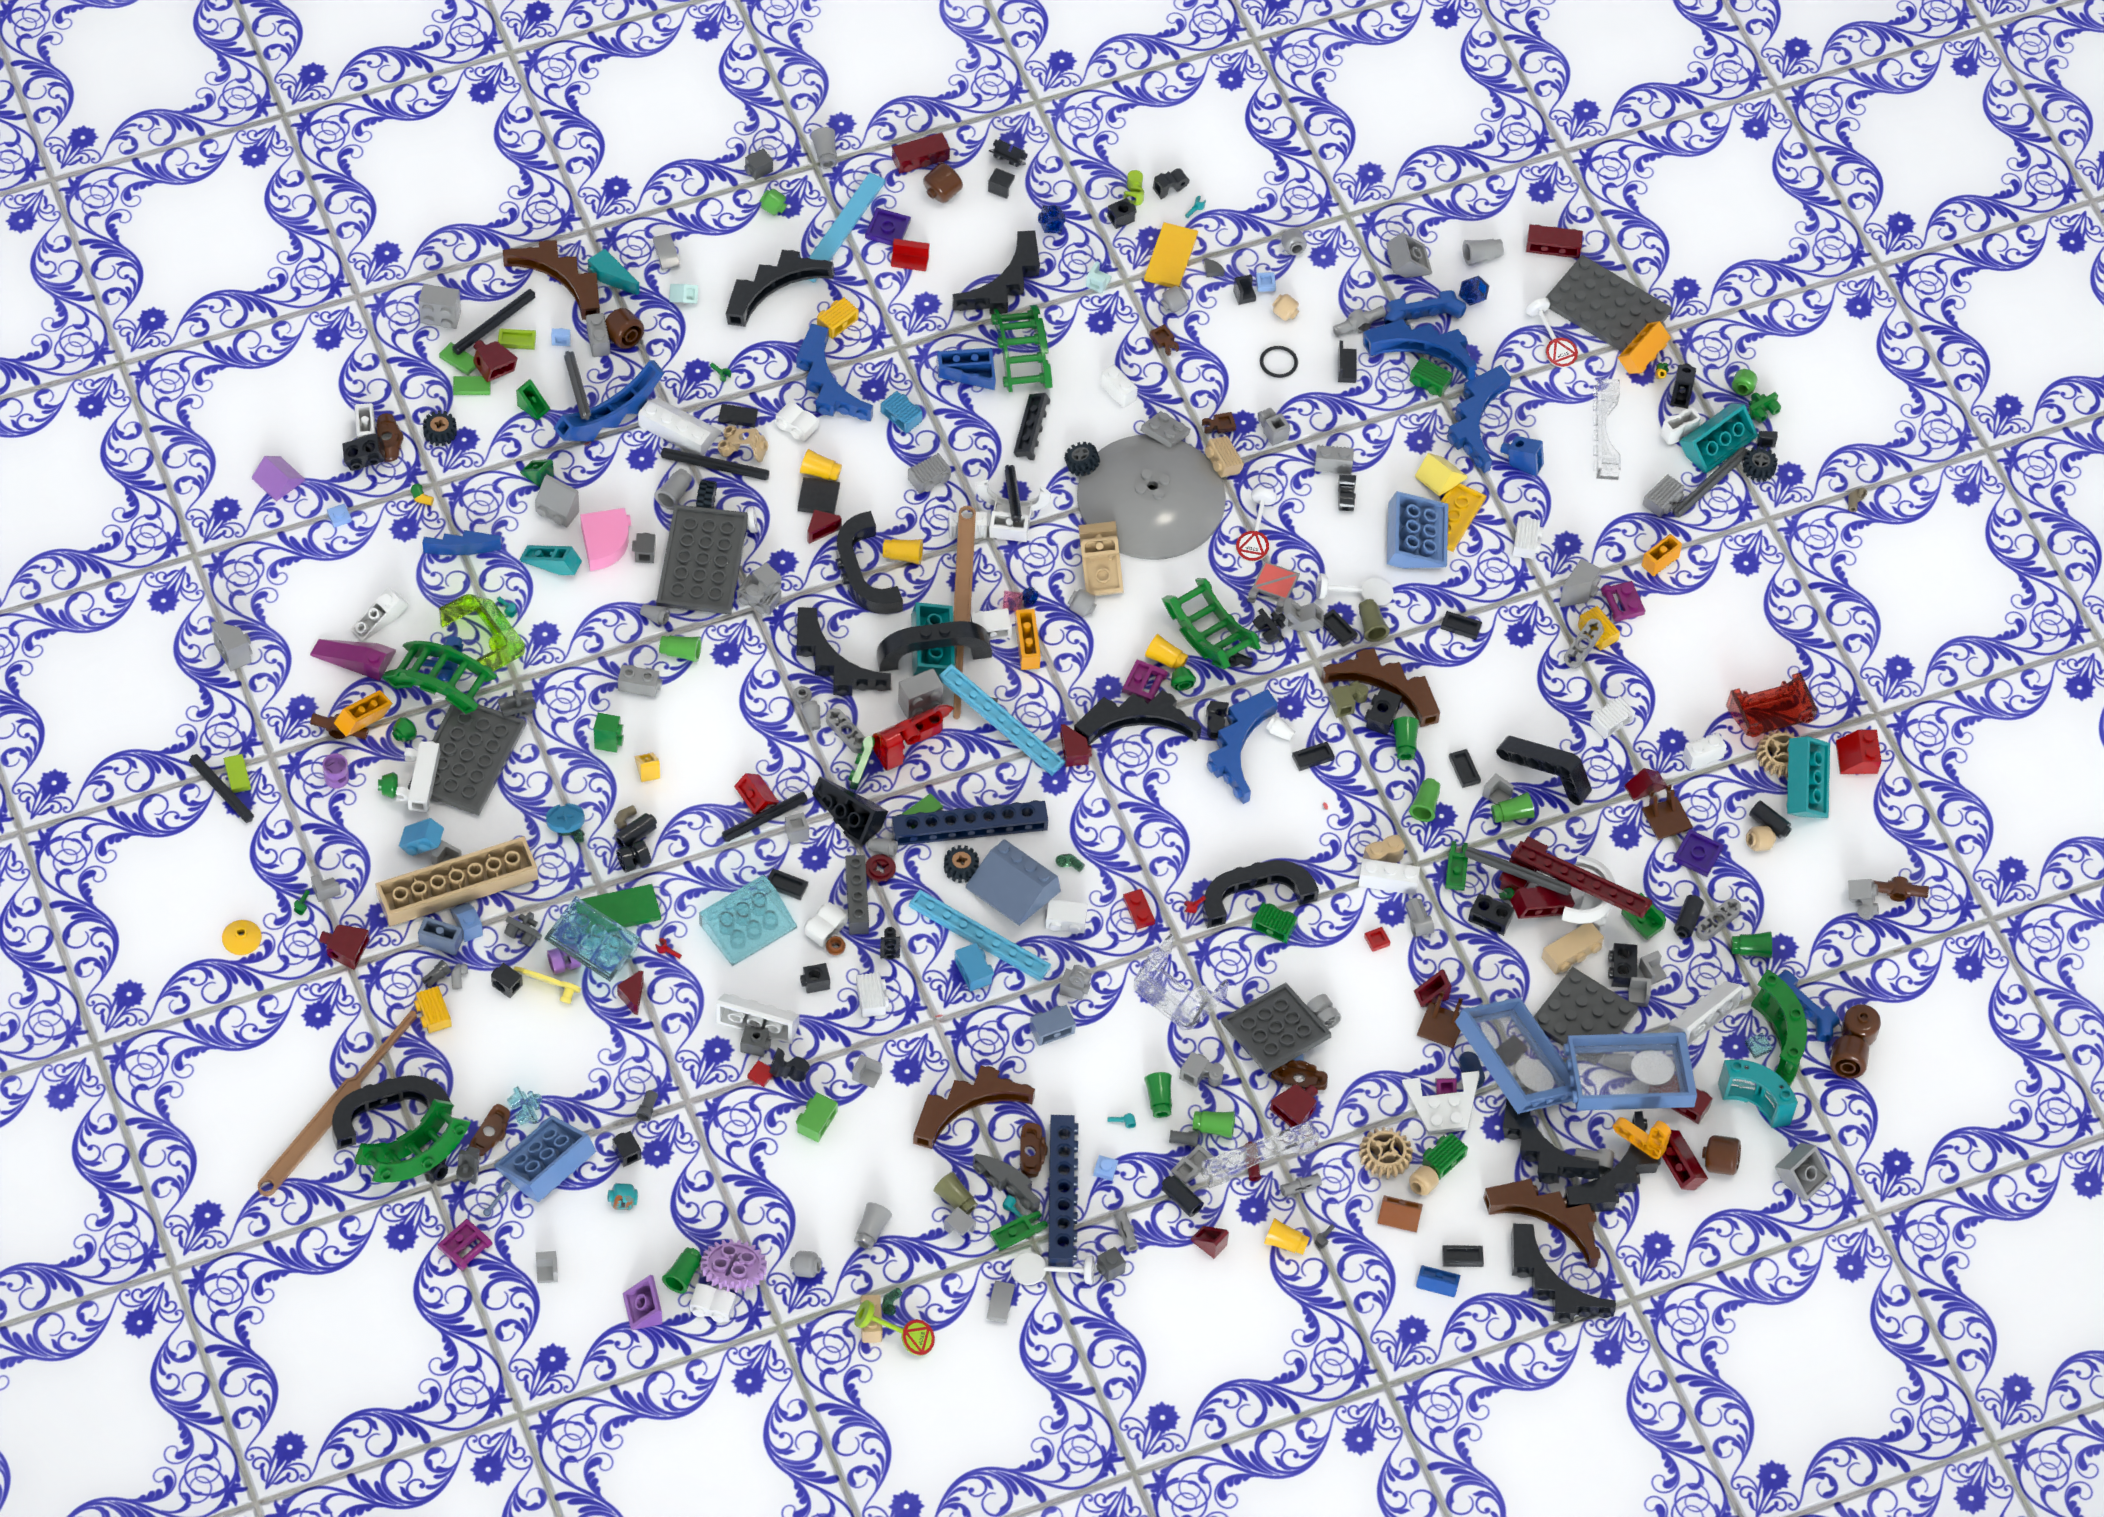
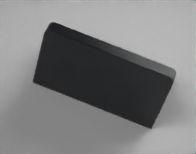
M1339 340L1338 382L1356 383L1357 349H1343V341Z

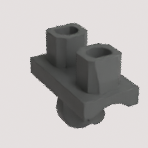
M514 690L512 696L498 699L503 717L515 716V714L521 712L528 715L532 714L533 709H537L531 691L519 694L517 690Z
M529 912L526 916L520 914L518 919L522 920V923L507 916L505 921L508 924L504 931L507 936L515 939L520 930L524 932L520 940L524 945L531 947L536 939L540 941L542 935L537 930L529 927L530 925L536 927L538 924L537 921L533 920V913Z
M468 1146L466 1151L460 1150L456 1171L458 1180H462V1182L470 1181L476 1185L480 1160L479 1149Z

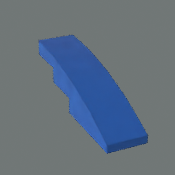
M464 530L463 536L444 533L443 539L424 536L422 542L423 553L436 555H471L502 549L501 536Z

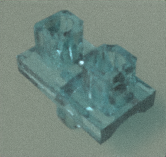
M519 1086L513 1089L515 1094L511 1095L507 1101L513 1110L520 1106L522 1107L521 1111L514 1114L517 1122L520 1125L529 1121L533 1124L539 1122L532 1107L535 1110L540 1109L541 1095L534 1094L533 1091H529L526 1095L524 1091L520 1090Z

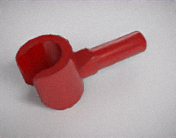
M1202 896L1194 902L1185 901L1184 905L1187 907L1184 912L1195 914L1197 906L1205 901L1206 897Z
M659 938L662 946L655 944L657 952L660 954L667 952L678 959L682 957L680 953L668 947L667 941L664 938Z

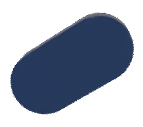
M1469 1051L1462 1053L1459 1058L1461 1072L1479 1071L1477 1089L1482 1087L1485 1081V1074L1478 1056Z

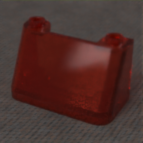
M1801 672L1792 674V680L1788 683L1782 681L1779 687L1748 695L1747 691H1744L1742 694L1740 688L1731 690L1726 703L1730 715L1743 732L1751 737H1757L1762 733L1800 723H1810L1814 720L1818 711Z

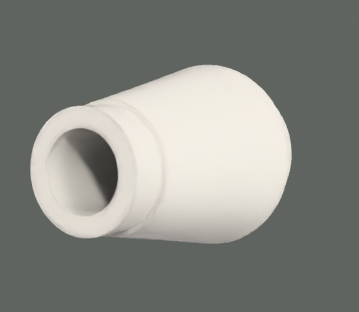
M1276 716L1272 717L1266 727L1269 733L1288 741L1292 739L1296 732L1280 717L1277 718Z

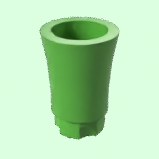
M662 636L659 653L697 663L701 653V637Z
M1427 778L1422 782L1416 798L1409 808L1410 815L1416 820L1430 822L1435 818L1441 786L1435 779Z
M1528 792L1491 806L1495 823L1534 818V808Z
M1195 1111L1192 1129L1200 1131V1133H1209L1232 1139L1235 1111Z

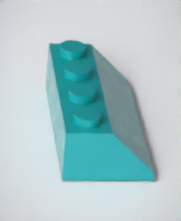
M1731 403L1679 442L1686 457L1703 473L1707 474L1733 455L1738 449L1758 437V433L1745 404Z
M916 602L911 613V627L953 622V606ZM954 646L912 652L913 676L930 669H934L937 676H939L950 664L955 666Z
M1809 736L1789 738L1787 814L1797 817L1829 818L1830 743Z

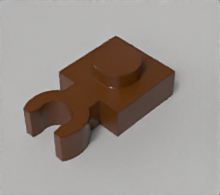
M1165 324L1149 332V337L1158 348L1164 346L1165 353L1168 356L1171 355L1170 348H1174L1176 352L1179 351V345L1174 341L1175 336Z
M1232 412L1216 414L1213 420L1210 418L1202 419V426H1209L1204 427L1205 434H1209L1213 430H1217L1218 434L1236 431Z

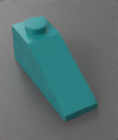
M606 249L588 259L587 270L589 273H597V280L599 282L635 295L640 293L639 282Z
M527 545L519 559L523 563L558 575H575L582 562L572 546Z

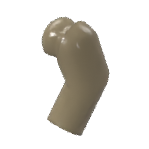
M1865 488L1856 489L1849 494L1848 510L1850 512H1856L1858 510V502L1867 496Z
M634 805L617 813L614 823L618 829L626 827L627 823L625 820L637 814Z

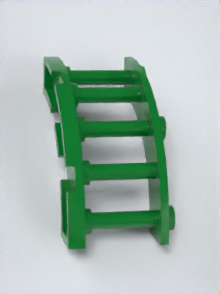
M1030 305V310H1027L1026 313L1000 315L998 309H994V314H991L992 325H995L999 336L997 338L998 348L1002 349L1005 369L1003 386L1007 388L1008 392H1013L1012 385L1036 382L1043 384L1045 389L1053 388L1051 366L1048 364L1045 355L1049 354L1043 319L1038 318L1040 310L1037 305ZM1028 320V321H1022V322L1002 323V322H1009V321ZM1031 328V330L1035 331L1034 336L1007 339L1005 336L1006 330ZM1030 343L1038 345L1039 352L1037 354L1009 357L1007 346ZM1036 361L1041 363L1042 373H1039V375L1011 378L1010 364Z
M1196 578L1195 581L1198 587L1179 598L1172 595L1161 598L1172 620L1176 619L1182 627L1179 631L1205 660L1211 659L1212 665L1226 669L1231 666L1228 660L1234 654L1247 647L1256 650L1261 649L1258 635L1254 631L1242 627L1231 614L1227 613L1212 591V586L1206 578ZM1202 593L1208 606L1189 617L1186 616L1181 608L1182 604ZM1214 612L1220 622L1203 632H1198L1192 623ZM1223 628H1226L1232 634L1215 645L1206 640L1207 637ZM1237 640L1241 641L1240 643L1231 647L1230 649L1226 651L1223 650L1224 647L1230 645L1231 643Z
M428 641L404 643L403 647L408 653L397 669L386 671L382 676L395 689L412 688L413 685L420 686L421 690L434 695L438 692L446 696V701L456 706L465 714L475 711L479 704L474 701V696L483 682L487 683L497 677L489 666L479 663L468 655L455 650L452 646ZM428 656L439 658L430 673L418 672ZM414 657L418 658L412 668L406 670ZM447 660L458 664L459 666L449 682L436 678ZM468 669L478 677L468 693L464 694L456 689L455 685L464 671Z
M1767 969L1757 984L1761 987V990L1752 1001L1751 1007L1759 1011L1776 1029L1781 1054L1779 1056V1065L1775 1072L1791 1086L1805 1050L1807 1022L1801 1003L1792 989L1779 976Z
M434 1099L427 1113L420 1120V1125L413 1131L410 1129L405 1134L397 1137L396 1141L387 1144L385 1142L376 1144L361 1143L354 1162L357 1165L373 1166L375 1169L372 1178L373 1182L392 1183L414 1178L441 1163L460 1143L471 1122L452 1117L450 1114L454 1105L451 1102ZM446 1122L448 1126L444 1133L439 1136L437 1133ZM432 1140L434 1144L422 1152L420 1148ZM412 1153L415 1155V1157H412L410 1159L403 1161L400 1160L402 1158L409 1156Z

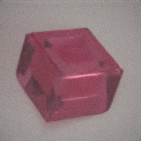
M1004 590L1003 609L1022 610L1024 592Z

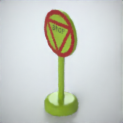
M865 1300L859 1306L854 1320L856 1327L865 1328L872 1320L902 1333L903 1345L913 1355H925L932 1350L935 1336L932 1328L925 1321L911 1320L905 1324L904 1328H901L873 1316L875 1307L871 1301Z

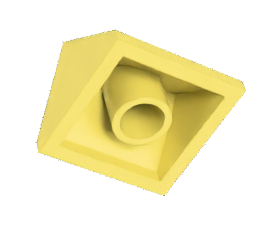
M1428 453L1415 474V478L1438 496H1441L1466 480L1467 475L1444 457Z

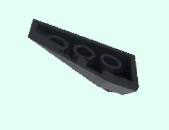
M823 777L818 778L812 793L821 806L833 816V821L841 826L845 836L860 846L868 842L882 828L888 811L878 804Z

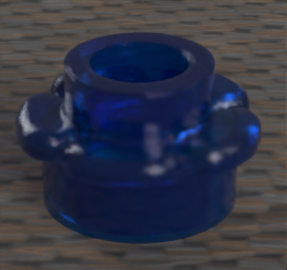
M1033 587L1025 589L1022 593V599L1026 605L1035 604L1039 596L1038 591Z

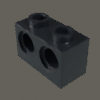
M377 433L342 443L344 462L351 471L360 470L361 468L386 461L384 442Z
M1479 893L1470 910L1468 921L1504 936L1513 918L1514 908L1508 903L1499 902L1491 896Z
M1614 943L1613 949L1609 950L1608 962H1611V967L1608 969V979H1611V987L1629 988L1631 977H1637V945Z

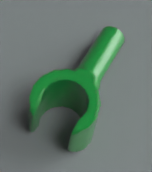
M714 363L710 364V367L720 375L722 382L726 381L724 375L731 378V371L728 368L720 369Z
M1506 888L1504 889L1505 892L1499 893V897L1503 901H1510L1514 895V890Z
M305 890L301 899L294 902V912L299 915H303L307 909L304 902L310 893L309 890Z

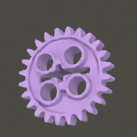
M730 1239L729 1243L722 1240L721 1245L715 1242L714 1247L708 1246V1251H704V1256L701 1257L702 1276H706L707 1282L712 1281V1286L718 1284L719 1290L726 1287L727 1292L731 1288H734L735 1292H738V1288L746 1291L747 1286L753 1289V1284L759 1285L760 1280H764V1275H766L767 1261L765 1260V1255H761V1249L755 1250L756 1245L749 1247L748 1241L741 1244L740 1239L737 1243H734L732 1239Z

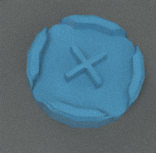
M571 803L561 807L556 805L546 814L548 828L558 833L576 831L585 822L583 809Z

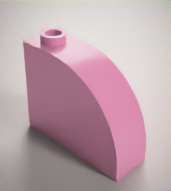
M625 508L580 514L581 529L590 571L607 568L620 560L628 547V526H631L630 515H626Z

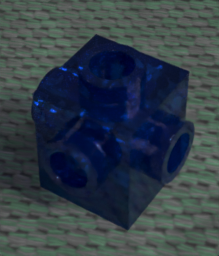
M1050 205L1042 207L1041 213L1038 214V222L1041 224L1044 233H1062L1065 214H1063L1060 206Z
M1479 275L1464 280L1461 283L1459 297L1469 306L1487 300L1490 285Z

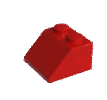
M1857 730L1836 740L1840 774H1878L1882 761L1877 730Z

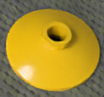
M248 920L234 921L222 933L224 947L236 955H246L255 951L262 939L259 927Z

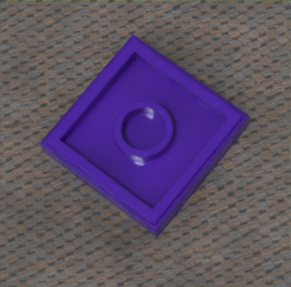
M876 208L865 238L893 246L894 239L903 240L911 217Z
M1689 829L1673 857V862L1708 877L1724 845Z

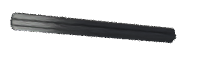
M531 289L525 291L453 345V352L456 355L464 352L535 298V292Z
M665 447L661 451V457L664 459L761 480H768L770 475L769 470Z

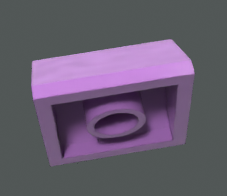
M264 456L252 476V480L276 502L305 481V478L281 456Z
M649 1275L623 1293L632 1330L662 1324V1310L654 1277Z

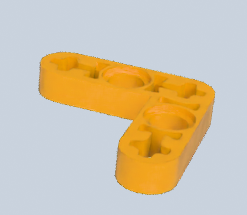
M1619 1117L1612 1125L1618 1135L1654 1159H1659L1666 1151L1671 1129L1662 1121H1657L1650 1129L1649 1134L1623 1117Z

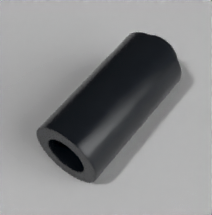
M1761 800L1754 805L1749 813V816L1762 826H1769L1779 839L1787 837L1792 830L1789 821Z
M644 813L614 834L617 844L621 848L625 846L631 847L632 843L641 840L657 828V820L652 814Z
M1696 895L1686 896L1674 926V932L1677 936L1681 938L1692 936L1704 906V901Z
M1176 1175L1168 1176L1163 1180L1162 1191L1189 1217H1193L1201 1210L1204 1202Z

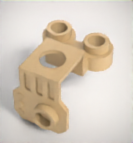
M731 425L724 429L723 435L726 440L718 443V451L721 456L728 457L734 451H738L740 444H750L757 462L763 461L768 450V442L763 435L759 434L757 429H737ZM749 433V436L743 440L742 434Z

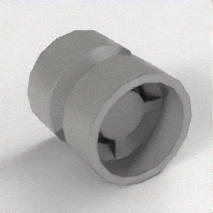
M1326 994L1316 996L1307 1004L1328 1030L1336 1026L1342 1018L1338 1010L1332 1007L1333 1003Z

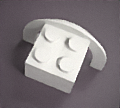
M986 479L976 483L978 496L994 506L989 527L990 538L1027 542L1031 513L1046 507L1050 503L1051 492L1045 487L1040 486L1038 497L1020 501L1022 520L1020 522H1013L1011 520L1009 499L993 493Z
M1578 855L1577 866L1591 869L1602 878L1615 883L1612 873L1604 864L1593 858ZM1584 893L1581 909L1565 906L1562 920L1577 923V928L1583 924L1593 923L1599 931L1600 926H1605L1607 914L1613 905Z

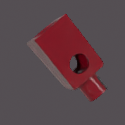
M479 340L474 344L473 347L476 352L473 362L486 382L515 370L518 358L499 342L494 341L486 345L482 340Z
M337 925L333 934L323 931L319 942L327 944V955L330 958L355 970L370 940L369 930Z
M1295 1084L1271 1100L1270 1110L1299 1133L1316 1109L1317 1101L1314 1097L1318 1094V1090L1313 1085H1309L1304 1090Z

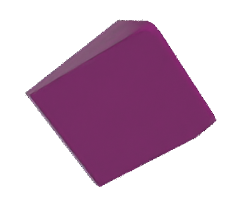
M1435 1078L1436 1095L1457 1092V1078Z

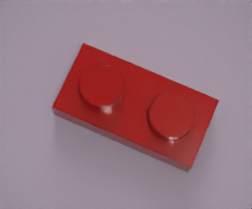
M1142 889L1123 894V900L1136 930L1155 924L1154 916Z

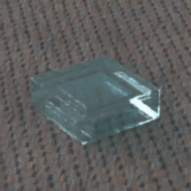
M1763 1033L1745 1040V1045L1754 1059L1772 1051V1046Z

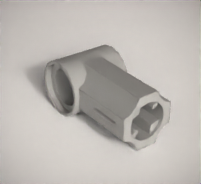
M1416 897L1406 902L1405 908L1410 918L1413 936L1419 937L1434 933L1433 920L1431 916L1427 915L1422 900Z
M1576 1148L1575 1157L1599 1162L1600 1174H1606L1612 1170L1614 1152L1612 1150L1601 1148L1594 1151Z

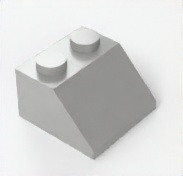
M1403 232L1386 243L1387 254L1392 264L1391 269L1395 274L1404 278L1432 274L1425 244Z
M546 475L535 499L536 512L542 517L553 520L558 525L568 527L579 513L578 490Z
M1581 558L1563 585L1559 606L1566 607L1587 603L1591 596L1595 597L1599 590L1597 586L1601 580V576H1599L1601 568Z
M215 621L211 622L214 645L230 672L250 664V655L253 653L249 646L251 641L248 634H243L239 627Z
M1798 1144L1775 1166L1782 1182L1804 1201L1809 1200L1832 1178L1816 1145Z

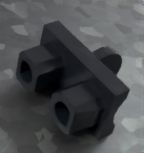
M1263 608L1258 610L1260 615L1252 621L1258 631L1266 626L1270 628L1262 634L1268 644L1277 639L1279 642H1282L1284 637L1277 626L1281 629L1285 627L1283 622L1286 617L1284 614L1272 612L1271 616L1273 618L1270 619Z

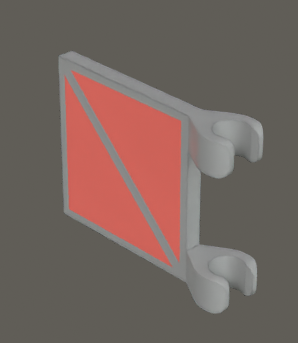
M1265 561L1253 587L1248 593L1247 601L1255 603L1258 593H1262L1278 599L1275 611L1283 613L1284 601L1290 597L1300 573Z

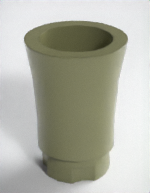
M1366 599L1358 606L1364 638L1369 642L1383 640L1389 635L1390 629L1385 623L1379 606L1374 602V599Z
M954 1172L944 1176L933 1190L954 1209L959 1207L968 1215L978 1205Z

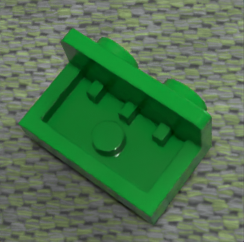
M1653 903L1643 918L1625 910L1621 912L1624 918L1646 941L1665 927L1666 917Z

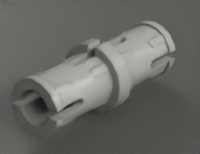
M1318 1173L1305 1178L1299 1177L1296 1178V1181L1280 1185V1190L1284 1197L1299 1192L1304 1193L1310 1188L1321 1186L1322 1180Z
M1125 1210L1116 1212L1114 1218L1119 1227L1118 1233L1123 1238L1126 1251L1131 1252L1138 1249L1139 1245L1133 1233L1134 1227L1130 1225L1127 1212Z

